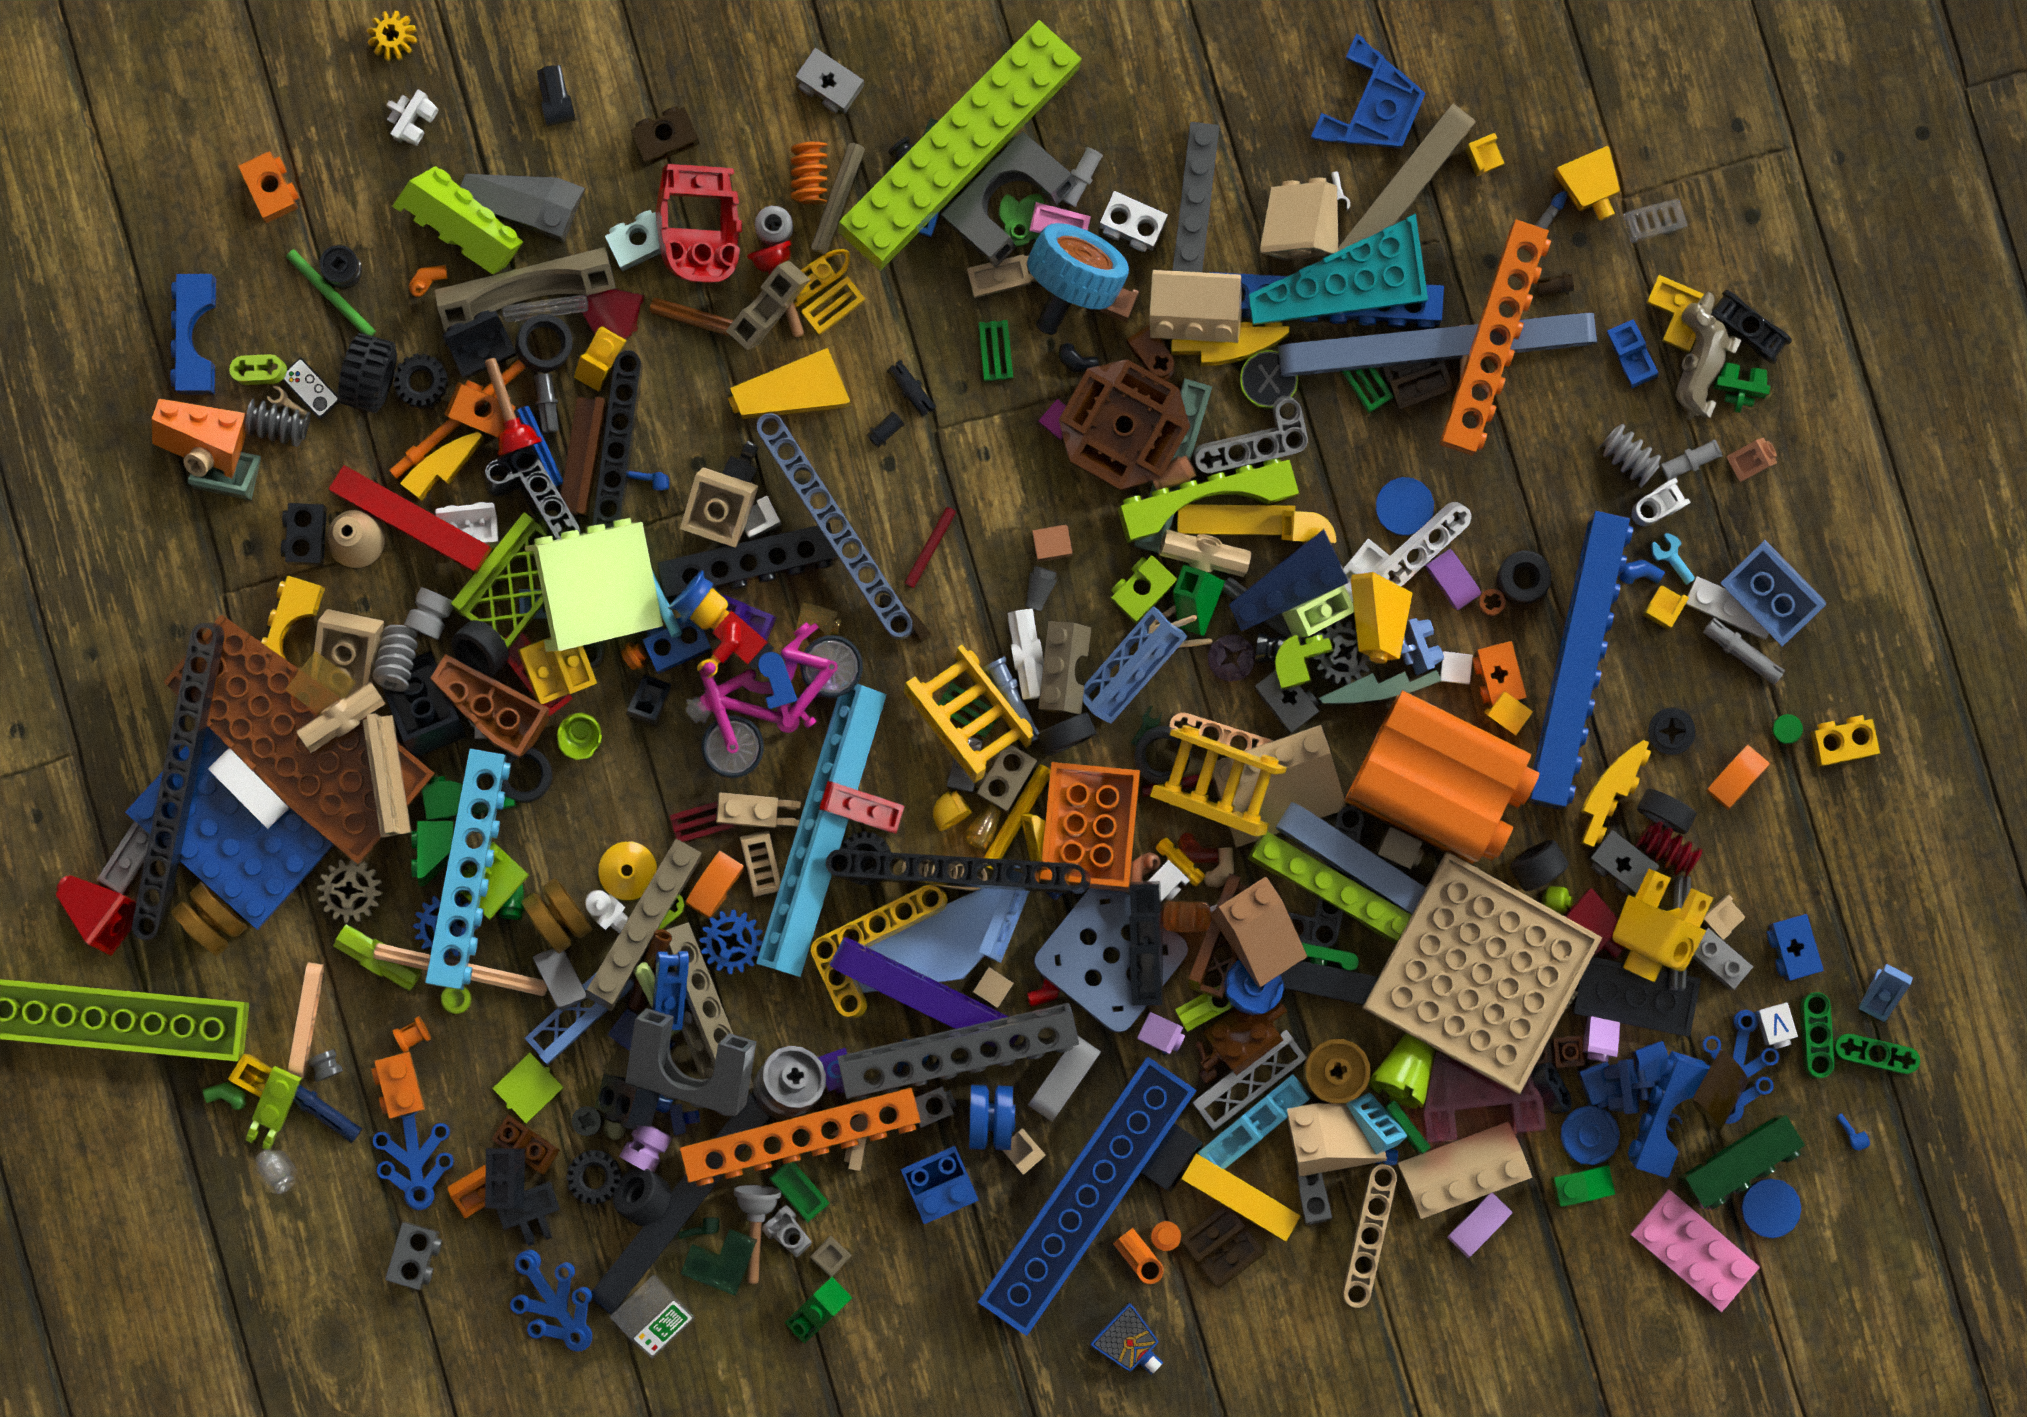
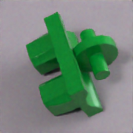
M1726 362L1721 369L1720 375L1714 381L1713 389L1736 393V395L1726 393L1724 402L1733 403L1734 412L1741 413L1743 405L1753 407L1755 402L1754 398H1748L1745 395L1763 399L1766 398V395H1769L1771 386L1767 385V370L1751 368L1748 381L1738 380L1740 365Z

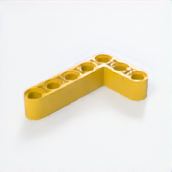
M934 885L923 886L817 938L811 946L812 957L840 1014L849 1018H858L867 1009L866 998L857 980L845 975V980L841 985L836 986L833 982V975L837 970L830 966V962L844 937L847 938L851 931L857 930L859 933L858 943L869 948L943 911L948 902L947 894L944 890ZM930 892H937L939 896L938 903L933 907H928L926 896ZM909 904L912 907V915L910 918L902 920L899 915L902 906ZM883 917L886 922L885 929L880 933H876L873 929V923L877 918ZM830 943L833 947V953L829 958L823 959L820 953L821 948L824 944ZM854 996L858 1002L857 1008L853 1012H848L845 1008V1002L849 997Z

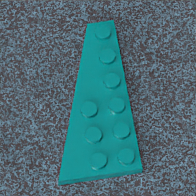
M1416 213L1397 224L1391 225L1366 239H1362L1323 258V260L1249 294L1252 325L1427 302L1428 295Z

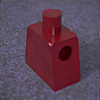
M1592 888L1587 889L1565 917L1602 937L1593 956L1603 948L1616 959L1625 949V947L1617 944L1612 937L1618 918Z

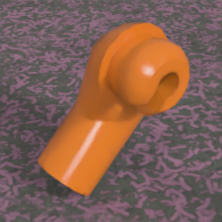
M446 265L418 269L409 283L411 294L415 297H421L427 292L433 281L448 279Z

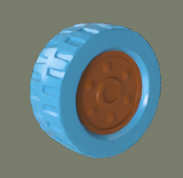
M1054 223L1046 226L1037 238L1027 260L1028 269L1032 276L1045 289L1051 292L1040 313V318L1036 321V327L1045 334H1056L1057 327L1061 325L1071 304L1088 309H1105L1111 306L1122 290L1129 274V266L1123 255L1110 243L1085 229L1063 223Z

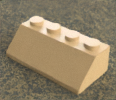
M1509 1122L1398 1162L1418 1219L1429 1217L1532 1178L1523 1151Z

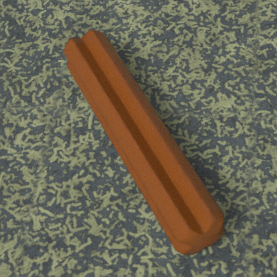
M656 297L651 301L649 310L652 314L731 336L726 332L733 322L731 319Z

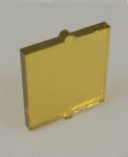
M315 651L305 665L297 669L298 674L285 690L320 716L321 712L329 705L341 698L345 699L357 682Z

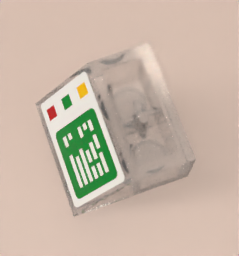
M656 1274L647 1280L610 1316L620 1329L652 1359L696 1318Z

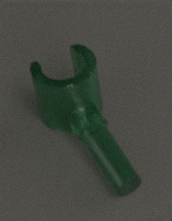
M1149 706L1143 715V724L1131 741L1135 746H1137L1139 739L1146 731L1159 725L1163 714L1161 712L1158 718H1151L1149 713L1153 706Z
M718 1217L703 1218V1227L679 1232V1237L683 1239L694 1235L715 1234L720 1229V1219Z

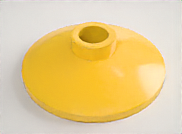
M635 842L617 843L610 847L602 856L598 869L599 879L603 888L615 898L626 901L636 900L642 897L655 875L657 863L652 853L643 845ZM630 865L633 872L630 876L622 874L623 866Z

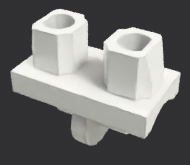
M419 89L406 109L404 108L410 99L404 95L401 96L397 104L389 100L386 105L392 110L387 119L389 122L395 124L399 116H401L390 133L393 139L399 143H402L404 140L417 146L424 135V131L413 125L415 120L420 116L431 123L439 111L428 100L427 95Z
M601 890L592 891L587 895L585 907L592 914L591 917L605 930L611 926L620 934L629 919L622 912L625 907L613 895H608Z

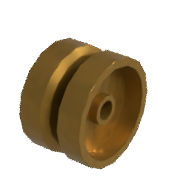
M555 877L543 885V892L550 904L547 905L540 895L532 893L521 902L530 915V920L535 928L551 944L554 950L560 954L571 946V939L564 927L567 926L574 936L578 938L584 937L593 929L574 900Z
M200 882L190 892L191 899L198 906L199 910L190 903L181 901L171 913L197 943L204 946L216 957H219L229 947L227 939L219 929L230 937L237 938L247 928V925L216 893Z
M1330 1039L1316 1045L1308 1053L1303 1065L1304 1081L1308 1090L1317 1099L1329 1104L1347 1103L1358 1098L1366 1089L1370 1079V1063L1365 1052L1355 1043L1345 1039ZM1334 1066H1339L1342 1070L1339 1077L1331 1075L1330 1070L1334 1069Z

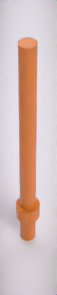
M519 359L501 374L505 386L526 368ZM492 382L482 392L492 396L494 393ZM478 401L474 406V412L487 401ZM449 418L417 447L413 445L405 452L406 456L389 471L397 479L412 465L415 464L417 466L425 459L424 455L456 429L461 422Z

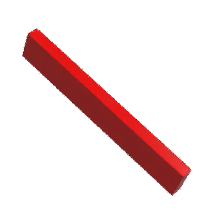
M343 465L328 489L336 496L476 574L492 550L489 545Z

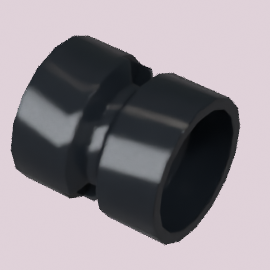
M331 246L323 252L320 258L322 274L336 288H351L362 277L363 268L360 260L346 246Z

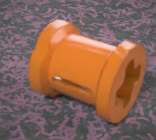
M420 1016L415 1018V1022L401 1029L396 1028L392 1030L395 1039L404 1053L409 1051V1047L423 1040H431L428 1029Z

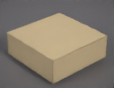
M989 967L973 992L998 1008L1014 983Z

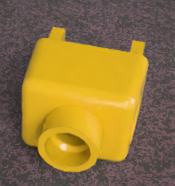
M1649 868L1636 897L1627 896L1612 937L1617 944L1630 950L1623 968L1655 982L1663 965L1679 972L1687 968L1706 933V930L1700 928L1713 897L1691 888L1682 909L1678 907L1669 911L1658 908V905L1671 878Z

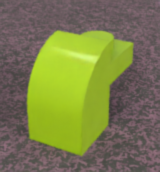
M1294 635L1281 645L1276 655L1275 665L1282 690L1311 682L1305 659L1332 652L1333 649L1329 638L1323 639L1322 635L1313 636L1305 639L1306 644L1301 646L1298 635Z

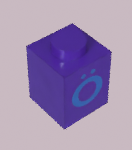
M846 1048L817 1057L824 1067L828 1090H835L837 1095L845 1092L837 1056L848 1054Z

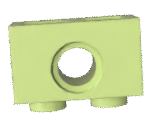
M1342 585L1283 612L1282 615L1292 636L1298 635L1299 638L1310 636L1354 613V605L1345 585Z

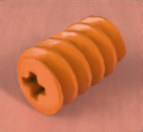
M811 141L802 142L791 147V152L798 155L791 158V164L796 166V168L791 170V176L797 178L791 181V187L797 190L791 193L792 200L808 205L827 203V200L819 198L820 194L827 192L826 188L819 186V183L827 181V177L819 175V172L828 169L827 165L819 163V160L828 158V154L820 152L819 148L828 146L827 143Z

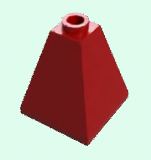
M71 875L63 877L56 887L57 898L84 941L90 946L112 956L132 929L136 901L121 893Z

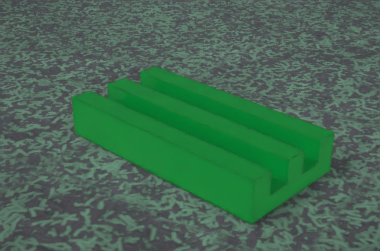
M1008 320L990 321L987 323L978 322L984 382L1013 379ZM997 328L1003 329L1007 373L1002 374ZM985 329H991L995 374L991 375L989 374Z
M1368 368L1367 370L1384 394L1382 398L1378 396L1361 369L1354 370L1374 400L1372 404H1370L1349 370L1341 371L1368 414L1393 399L1394 396L1375 368Z
M951 682L937 705L945 706L947 700L950 702L955 699L951 696L953 691L961 695L965 690ZM978 698L971 701L986 712L992 708ZM967 705L961 708L975 719L981 716V714ZM956 712L950 716L964 726L971 723ZM998 718L987 725L984 730L978 731L977 734L986 739Z
M1395 1100L1384 1106L1385 1110L1407 1135L1406 1140L1417 1154H1423L1431 1148Z

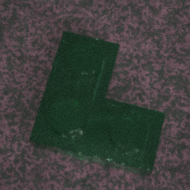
M730 1229L720 1255L692 1244L680 1274L736 1296L757 1239Z

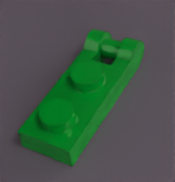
M1302 943L1307 957L1310 958V963L1327 966L1328 962L1338 963L1343 970L1347 971L1356 969L1359 964L1358 957L1353 953Z

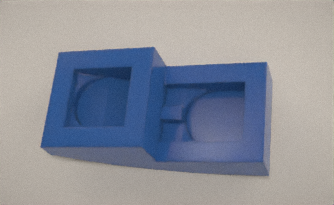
M1634 319L1607 330L1611 345L1631 388L1658 377L1659 372L1646 349V342Z

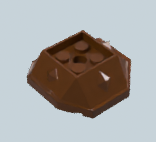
M1128 359L1088 368L1059 418V425L1069 462L1120 491L1161 479L1190 429V423L1179 388ZM1120 419L1129 420L1132 423L1131 431L1128 433L1119 432L1116 429V422Z

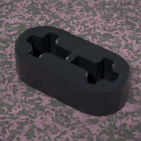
M1550 1062L1534 1066L1532 1071L1534 1084L1550 1112L1559 1114L1570 1111L1572 1106L1571 1096L1555 1066Z

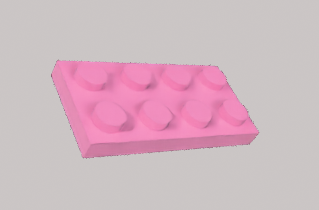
M1670 1189L1662 1195L1630 1233L1632 1237L1720 1312H1723L1760 1268V1266Z

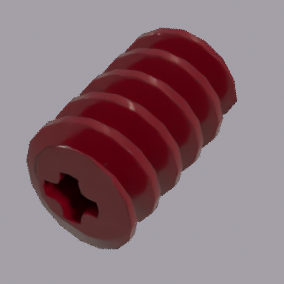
M1651 821L1635 844V848L1638 849L1646 845L1644 853L1646 856L1655 851L1654 862L1657 863L1665 858L1664 868L1668 869L1675 865L1674 875L1677 876L1684 871L1685 879L1700 859L1703 850L1699 847L1691 852L1693 845L1691 841L1681 845L1683 839L1681 834L1671 838L1673 833L1671 827L1662 832L1663 822L1658 821L1652 825Z

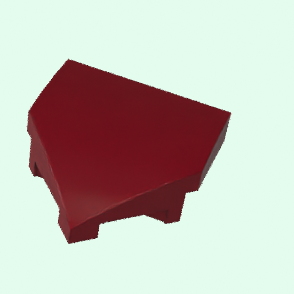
M615 288L591 295H584L576 300V303L594 334L602 326L626 340L632 336L633 332L638 330L636 324L640 305L643 304L645 295Z

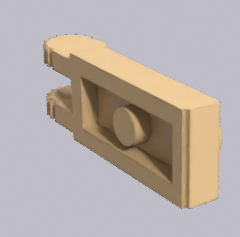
M1023 254L1006 258L997 267H994L991 263L967 268L974 298L1037 282L1032 274L1028 273L1027 260L1029 255L1024 256Z
M720 792L718 793L716 823L775 828L776 826L798 828L799 820L795 818H777V808L796 810L800 809L801 802L778 800L775 797Z

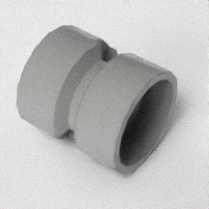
M421 587L415 601L418 608L410 610L404 625L439 640L445 628L442 618L449 617L453 610L452 600Z

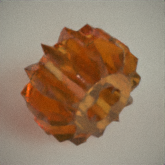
M1167 901L1164 903L1162 911L1163 927L1167 931L1206 932L1212 918L1210 915V905L1207 902Z

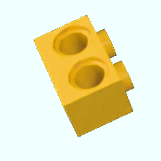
M1860 715L1847 718V724L1835 726V721L1818 724V730L1810 733L1817 766L1821 767L1880 754L1873 719L1864 720V716ZM1855 729L1864 732L1866 740L1863 745H1858L1853 741L1852 733ZM1826 735H1831L1836 739L1837 747L1834 751H1829L1824 747L1823 740Z

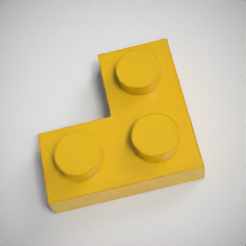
M1658 275L1646 303L1673 314L1662 342L1689 353L1696 339V334L1682 321V313L1689 304L1698 303L1704 294Z

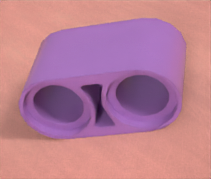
M1448 549L1425 565L1432 579L1456 611L1481 595L1479 587L1451 549Z

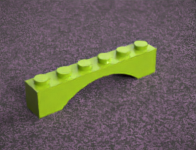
M1280 457L1264 461V467L1253 469L1252 465H1247L1235 469V475L1225 477L1224 472L1207 477L1208 482L1197 485V481L1193 480L1180 484V490L1169 492L1168 488H1163L1151 492V498L1141 500L1140 495L1123 500L1124 505H1121L1117 510L1127 543L1156 535L1176 511L1204 497L1239 495L1255 499L1266 505L1295 497L1299 494L1290 460L1281 462Z
M1268 831L1266 835L1258 838L1247 858L1270 873L1327 901L1395 945L1411 917V914Z

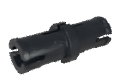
M902 360L896 362L895 366L892 365L887 370V373L891 375L901 388V395L910 400L922 418L928 415V411L932 412L937 407L921 388V381L919 379L915 380Z

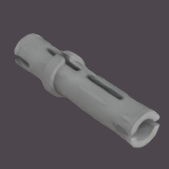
M1713 618L1703 631L1704 634L1722 646L1724 652L1727 654L1730 652L1772 685H1775L1785 672L1784 669L1743 640L1740 633H1734L1716 618Z

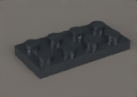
M1596 957L1591 958L1578 983V994L1575 998L1573 1014L1690 1037L1701 978L1686 976V988L1684 991H1672L1669 989L1670 972L1660 970L1656 981L1653 982L1623 968L1625 963Z

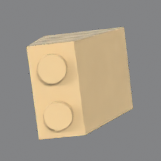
M1310 178L1309 183L1305 184L1290 180L1283 181L1282 186L1271 187L1260 246L1261 253L1287 261L1327 257L1338 252L1337 186L1326 182V178Z

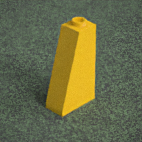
M828 348L731 387L730 390L733 396L728 397L734 414L740 412L742 419L761 417L767 413L784 415L851 406L850 399Z

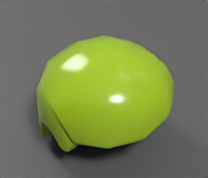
M582 712L568 715L560 723L557 730L559 749L565 756L574 760L591 757L602 739L600 724L593 716Z

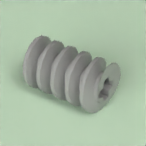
M1621 424L1610 433L1597 449L1603 446L1606 447L1603 454L1604 457L1615 454L1612 464L1616 465L1623 461L1621 472L1624 473L1632 469L1630 479L1634 480L1641 477L1639 487L1642 488L1660 467L1658 464L1661 456L1658 454L1650 458L1652 448L1647 447L1644 450H1640L1643 440L1639 439L1632 443L1634 432L1631 431L1623 435L1625 425Z
M389 625L382 632L378 659L375 662L376 669L373 671V679L385 689L401 692L406 691L409 687L407 682L411 678L409 670L413 668L411 660L415 659L416 653L414 650L418 647V642L414 639L417 637V632L412 628L403 625Z

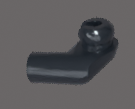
M1064 343L1059 348L1058 356L1060 361L1074 373L1086 372L1088 368L1099 366L1098 356L1082 357L1074 350V345L1071 343Z

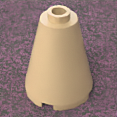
M355 509L341 513L331 522L327 531L326 541L330 554L337 562L351 568H362L371 565L380 557L386 535L382 524L376 517L363 510Z

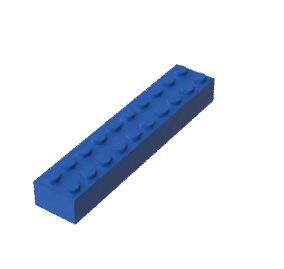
M1595 511L1588 519L1533 765V770L1539 772L1540 775L1526 803L1561 810L1573 801L1576 786L1571 785L1572 778L1579 774L1582 757L1578 756L1579 747L1585 745L1588 736V728H1585L1584 724L1585 720L1589 716L1591 717L1595 704V699L1590 697L1592 690L1598 688L1601 671L1597 670L1598 661L1600 662L1601 659H1604L1608 642L1603 641L1604 634L1611 630L1614 613L1610 612V607L1614 601L1617 602L1620 591V584H1616L1617 576L1623 573L1627 556L1622 555L1624 547L1626 548V545L1630 544L1633 527L1629 526L1630 518Z
M1147 1056L979 1298L978 1303L1027 1336L1197 1090Z

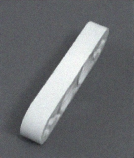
M1458 502L1447 504L1378 567L1376 574L1399 586H1403L1467 528L1471 521L1470 510ZM1456 511L1459 512V513H1458V516H1459V520H1458V521H1454L1455 518H1454L1453 514H1454ZM1445 522L1446 526H1448L1450 529L1448 530L1441 524ZM1440 529L1441 536L1439 540L1435 543H1430L1429 534L1431 531ZM1412 549H1418L1419 556L1417 560L1409 563L1407 561L1408 553ZM1399 562L1406 566L1405 570L1401 568L1402 566L1398 564ZM1391 570L1394 571L1393 575L1395 577L1393 580H1390L1388 575Z

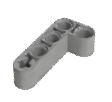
M1290 396L1277 398L1272 406L1276 427L1199 445L1193 453L1195 465L1202 472L1213 473L1303 451L1307 446L1308 437L1300 404ZM1285 403H1292L1294 405L1293 414L1290 417H1281V406ZM1293 431L1299 432V443L1294 446L1287 445V435ZM1263 438H1269L1272 441L1271 449L1267 452H1259L1257 449L1258 442ZM1233 445H1241L1243 447L1242 456L1238 459L1230 458L1229 449ZM1218 448H1222L1225 462H1222L1220 457L1210 459L1209 465H1206L1204 461H1200V459L1204 458L1205 452L1208 451L1211 456L1220 455Z

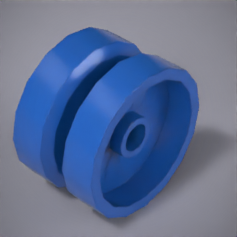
M971 1085L969 1149L984 1150L988 1142V1131H994L993 1146L995 1149L1011 1150L1012 1132H1015V1105H1012L1013 1086L998 1085L995 1089V1104H989L988 1087L986 1085Z

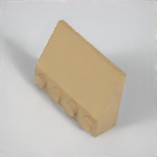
M1321 725L1244 751L1260 758L1262 755L1274 757L1279 760V765L1287 767L1286 773L1271 774L1259 812L1260 820L1269 823L1267 831L1271 834L1280 833L1276 826L1291 802L1302 806L1319 818L1337 813L1346 807L1332 755ZM1229 757L1217 760L1212 774L1213 784L1219 801L1222 800L1234 759ZM1245 764L1232 804L1235 806V811L1240 813L1248 811L1260 769ZM1229 827L1236 848L1257 841L1260 837Z

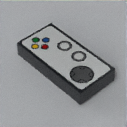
M302 357L287 369L283 381L320 420L339 403V397Z

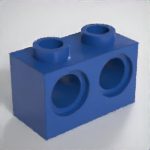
M681 617L676 619L682 634L686 629L690 628L698 632V638L692 644L684 643L682 641V634L679 637L672 638L668 629L664 630L663 626L648 631V637L642 640L657 673H663L712 651L704 630L699 628L690 619L685 624L682 623ZM660 641H668L671 644V650L665 656H659L655 653V646Z

